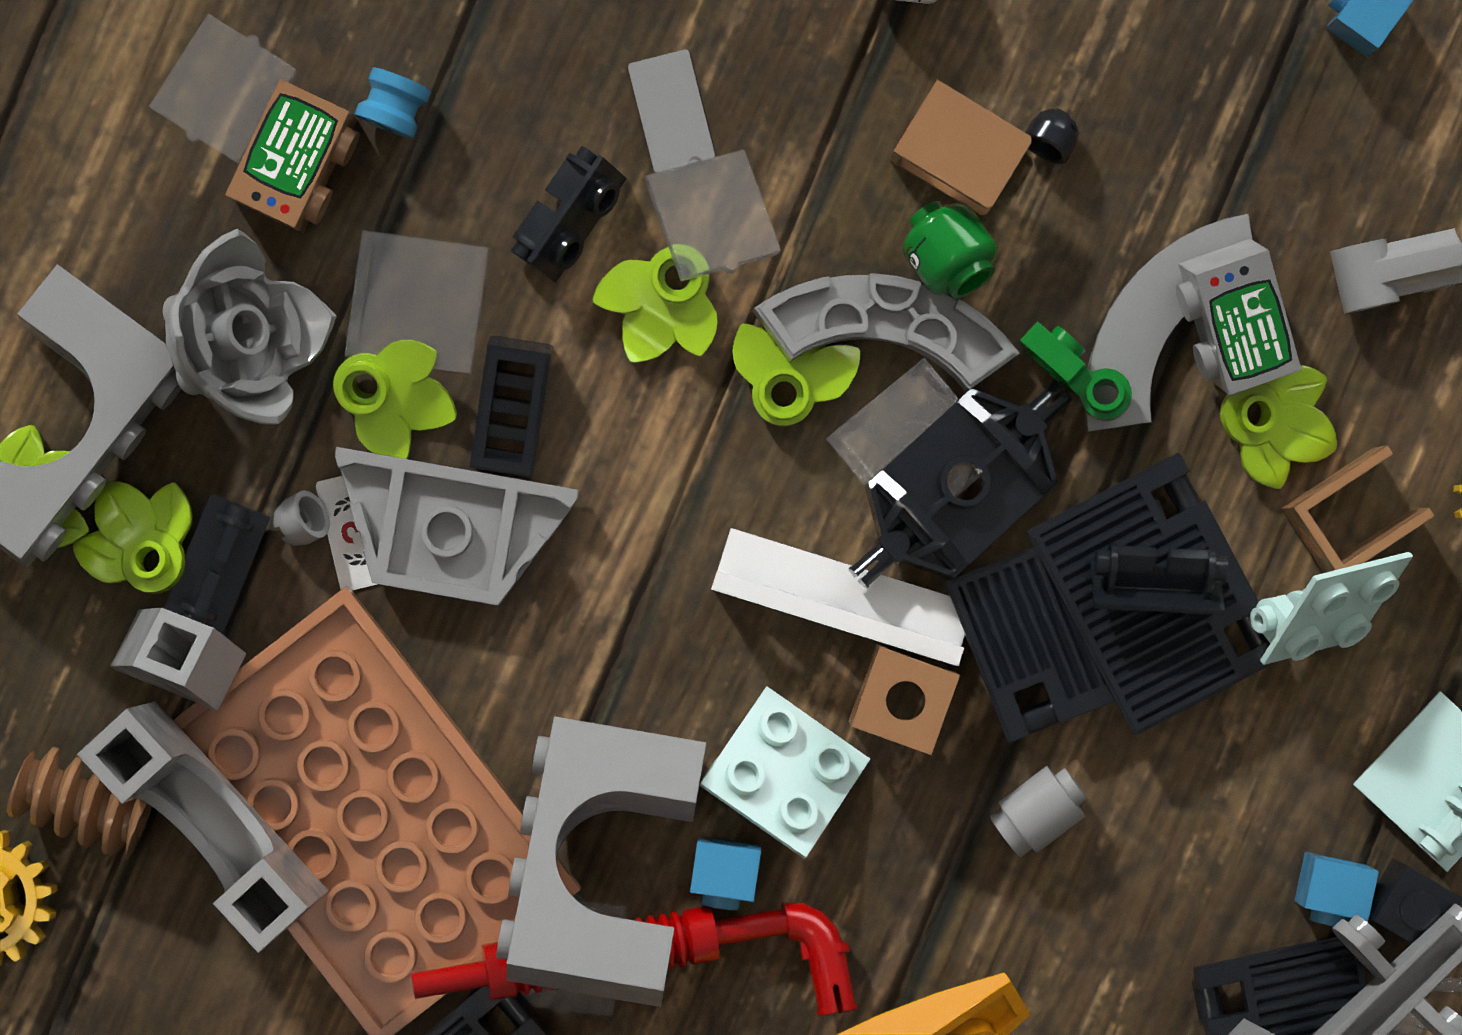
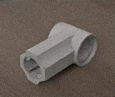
M1455 228L1387 243L1386 239H1379L1330 252L1344 314L1400 302L1399 297L1419 292L1426 293L1462 283V242L1459 240Z

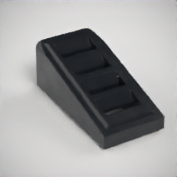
M490 336L486 350L470 468L533 477L553 350L552 345L502 336ZM500 360L536 365L535 375L499 369ZM496 385L532 391L531 401L494 395ZM493 411L528 417L527 427L490 421L491 413ZM488 436L525 442L523 452L486 447Z

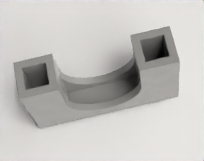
M58 264L17 315L25 330L77 367L87 377L93 387L94 412L91 424L83 439L62 458L38 466H17L0 461V549L25 568H28L36 557L44 562L53 554L66 535L67 531L61 525L76 506L84 511L94 502L106 484L107 480L101 476L116 456L125 460L135 450L146 433V429L141 426L146 417L155 406L162 410L167 408L181 391L176 379V370L166 344Z
M156 701L127 708L77 754L122 804L133 799L145 801L163 814L189 839L210 864L223 885L225 893L213 904L258 953L279 937L329 891Z
M554 716L550 737L538 736L534 754L532 773L543 775L539 798L526 797L520 834L531 836L527 859L515 857L510 878L508 896L519 897L515 921L503 919L498 940L496 958L507 960V981L661 1007L675 927L611 917L586 908L564 886L558 873L556 859L560 847L568 834L584 820L603 812L629 811L693 822L706 742Z

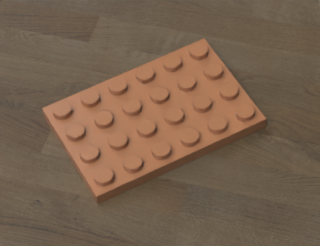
M349 586L344 587L238 670L218 711L195 703L173 720L329 890L287 930L369 1035H394L446 995L441 994L414 999L411 973L483 961L481 945L498 942L503 919L515 921L519 897L508 896L510 878L515 857L527 859L531 839L529 835L520 834L523 811ZM557 856L556 865L559 876L568 892L574 896L582 887Z

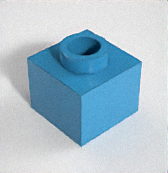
M1331 0L1328 6L1337 13L1326 29L1367 58L1381 46L1413 0Z
M698 836L690 893L703 894L702 905L719 909L739 910L741 900L754 902L761 845Z
M1305 852L1294 901L1304 908L1311 909L1309 920L1334 927L1341 919L1349 922V918H1352L1355 914L1368 922L1379 871L1365 864Z

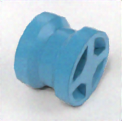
M372 67L368 77L371 90L367 99L358 103L354 116L383 130L413 139L418 128L414 118L418 108L428 103L432 91L410 79Z

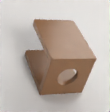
M937 79L894 149L890 161L958 203L967 204L976 214L985 216L1018 166L1032 139L1030 135Z
M1388 445L1370 449L1281 508L1323 573L1365 563L1434 517L1429 507L1414 508L1341 557H1338L1308 512L1309 509L1391 456L1393 452Z
M876 644L848 721L851 727L932 755L960 675L954 671L933 666ZM903 681L913 682L918 685L925 697L922 712L910 720H901L894 717L886 705L888 691L892 686Z

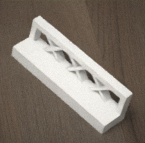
M733 528L730 529L711 590L959 666L964 651L961 645L965 633L950 596L884 575H880L866 589L858 580L868 570H864L859 576L854 578L848 569L852 565Z

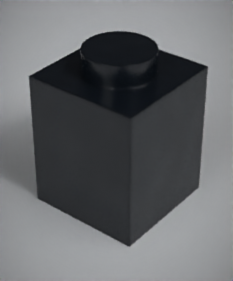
M1392 858L1376 884L1369 918L1413 943L1443 916L1453 904L1460 905L1462 898L1410 866Z

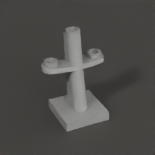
M1453 904L1443 916L1390 964L1378 951L1385 940L1359 915L1355 914L1349 922L1341 919L1332 928V931L1375 978L1313 1035H1387L1409 1012L1433 1035H1462V1017L1448 1006H1445L1438 1013L1423 999L1462 961V907ZM1244 1018L1228 1035L1275 1034Z

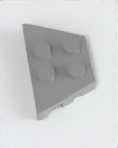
M336 447V462L342 472L351 503L349 506L356 530L359 531L362 540L364 557L371 581L375 584L500 605L579 499L580 490Z

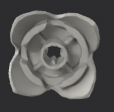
M235 229L220 236L200 253L193 263L180 291L169 296L164 302L163 317L166 328V347L176 370L177 382L184 392L190 395L202 394L214 400L237 417L259 424L277 425L284 420L292 408L294 394L287 382L288 377L293 372L311 364L323 351L337 316L309 289L295 282L272 281L268 279L264 274L266 259L260 247L244 232Z

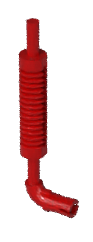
M782 902L781 909L714 920L711 907L709 906L684 909L681 917L676 911H672L669 919L664 913L659 914L657 921L652 915L646 918V923L675 927L668 970H672L676 963L680 968H684L687 961L692 965L718 961L720 959V945L786 934L788 940L799 942L802 961L809 960L818 1008L816 1010L817 1016H829L837 1013V1011L840 1014L858 1010L846 953L850 952L849 942L842 941L837 927L822 911L807 904ZM640 917L635 918V921L643 922ZM498 942L481 945L483 961L411 973L414 999L487 987L490 1001L515 997L519 989L524 996L530 994L531 988L536 993H541L543 987L507 981V960L496 958ZM546 987V989H547L548 991H553V990H554L553 988H547V987Z

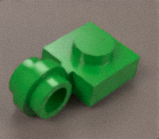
M1037 321L1020 340L1023 352L1069 393L1072 391L1080 398L1084 410L1094 419L1112 421L1121 417L1128 410L1131 404L1132 391L1126 377L1120 372L1108 368L1099 369L1091 373L1086 368V364L1080 359L1085 353V349L1060 326H1056L1050 333ZM1104 385L1114 387L1118 392L1116 400L1110 404L1097 402L1094 399V393L1099 387Z

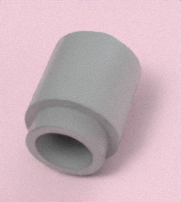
M1045 766L1000 800L1001 808L992 814L990 819L1010 847L1021 858L1031 849L1038 853L1086 816L1079 805L1086 801L1088 797L1066 768L1055 775L1048 766Z

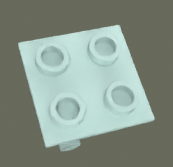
M1410 552L1315 575L1302 591L1297 590L1290 592L1287 596L1281 595L1260 600L1256 608L1252 609L1250 613V622L1253 629L1258 633H1263L1270 642L1269 647L1260 659L1262 664L1266 665L1288 658L1298 661L1318 650L1337 645L1341 648H1347L1358 643L1371 630L1372 624L1370 621L1381 604L1397 591L1400 584L1398 579L1413 555Z
M766 686L721 754L712 763L699 786L805 859L866 767L870 758Z
M1439 691L1353 785L1447 872L1462 857V711Z

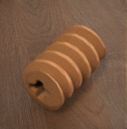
M53 746L41 760L35 758L34 750L31 751L24 760L12 787L6 810L8 816L14 819L20 818L31 807L30 822L32 826L43 828L54 817V832L56 836L61 838L68 837L78 826V842L81 846L91 847L102 836V852L105 856H115L126 845L125 860H128L146 827L152 806L140 799H133L122 804L94 773L89 779L83 778V761L79 756L63 770L58 768L60 748Z

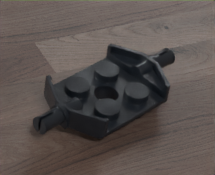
M1053 381L1029 405L1026 403L1021 407L975 389L967 391L942 416L864 485L878 539L875 541L876 545L848 568L854 578L859 576L873 562L876 563L875 566L858 580L866 589L893 563L897 565L902 562L949 580L960 574L1057 484V477L1044 430L1048 427L1046 423L1064 406L1072 402L1068 392L1066 391L1061 394L1053 403L1046 407V403L1063 389L1059 383ZM964 464L971 466L978 472L981 479V489L974 499H958L949 491L947 477L953 466Z

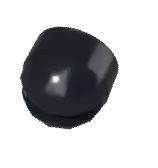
M1058 108L1041 111L1030 122L1025 131L1032 139L1028 149L1042 159L1057 164H1064L1068 161L1076 146L1079 135L1076 122L1070 118L1067 112Z

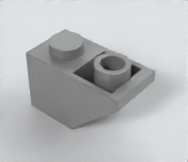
M164 608L139 609L110 666L119 672L218 711L246 653L213 627Z

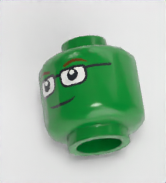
M934 201L922 207L911 217L909 224L912 229L904 239L903 253L926 288L933 294H951L954 299L962 298L979 289L993 276L995 268L992 264L997 256V243L975 211L967 204L952 203L943 206L940 201Z

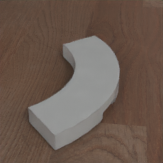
M1249 214L1214 222L1179 238L1147 262L1121 290L1108 310L1089 358L1088 370L1092 373L1099 369L1108 368L1123 374L1131 386V404L1121 417L1112 421L1094 419L1084 410L1086 432L1151 422L1150 394L1154 369L1167 338L1184 317L1176 294V285L1183 283L1178 263L1247 239H1252ZM1109 385L1099 387L1094 393V399L1101 404H1110L1118 396L1117 390Z
M870 273L869 275L822 277L782 291L752 310L789 362L806 352L834 342L866 339L884 341L901 345L929 358L954 378L965 393L1019 354L1009 339L990 320L960 299L956 300L948 295L933 294L920 281L894 275Z

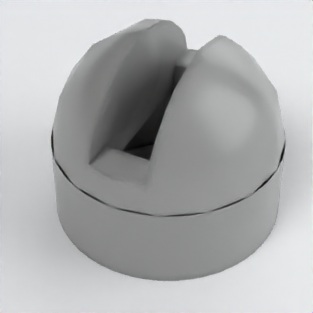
M302 490L279 504L274 512L273 526L274 528L280 526L284 534L281 539L285 543L301 546L308 545L324 537L329 531L330 520L322 501L312 492Z

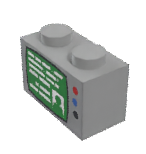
M1247 239L1178 263L1183 283L1176 285V294L1188 322L1195 321L1201 343L1193 345V353L1199 372L1205 381L1211 380L1228 395H1232L1302 370L1268 249L1252 239Z

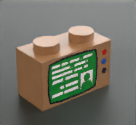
M279 79L225 195L247 208L304 234L308 223L311 222L317 225L327 210L333 190L327 188L326 185L336 164L345 167L357 146L360 133L353 130L357 119L350 111Z

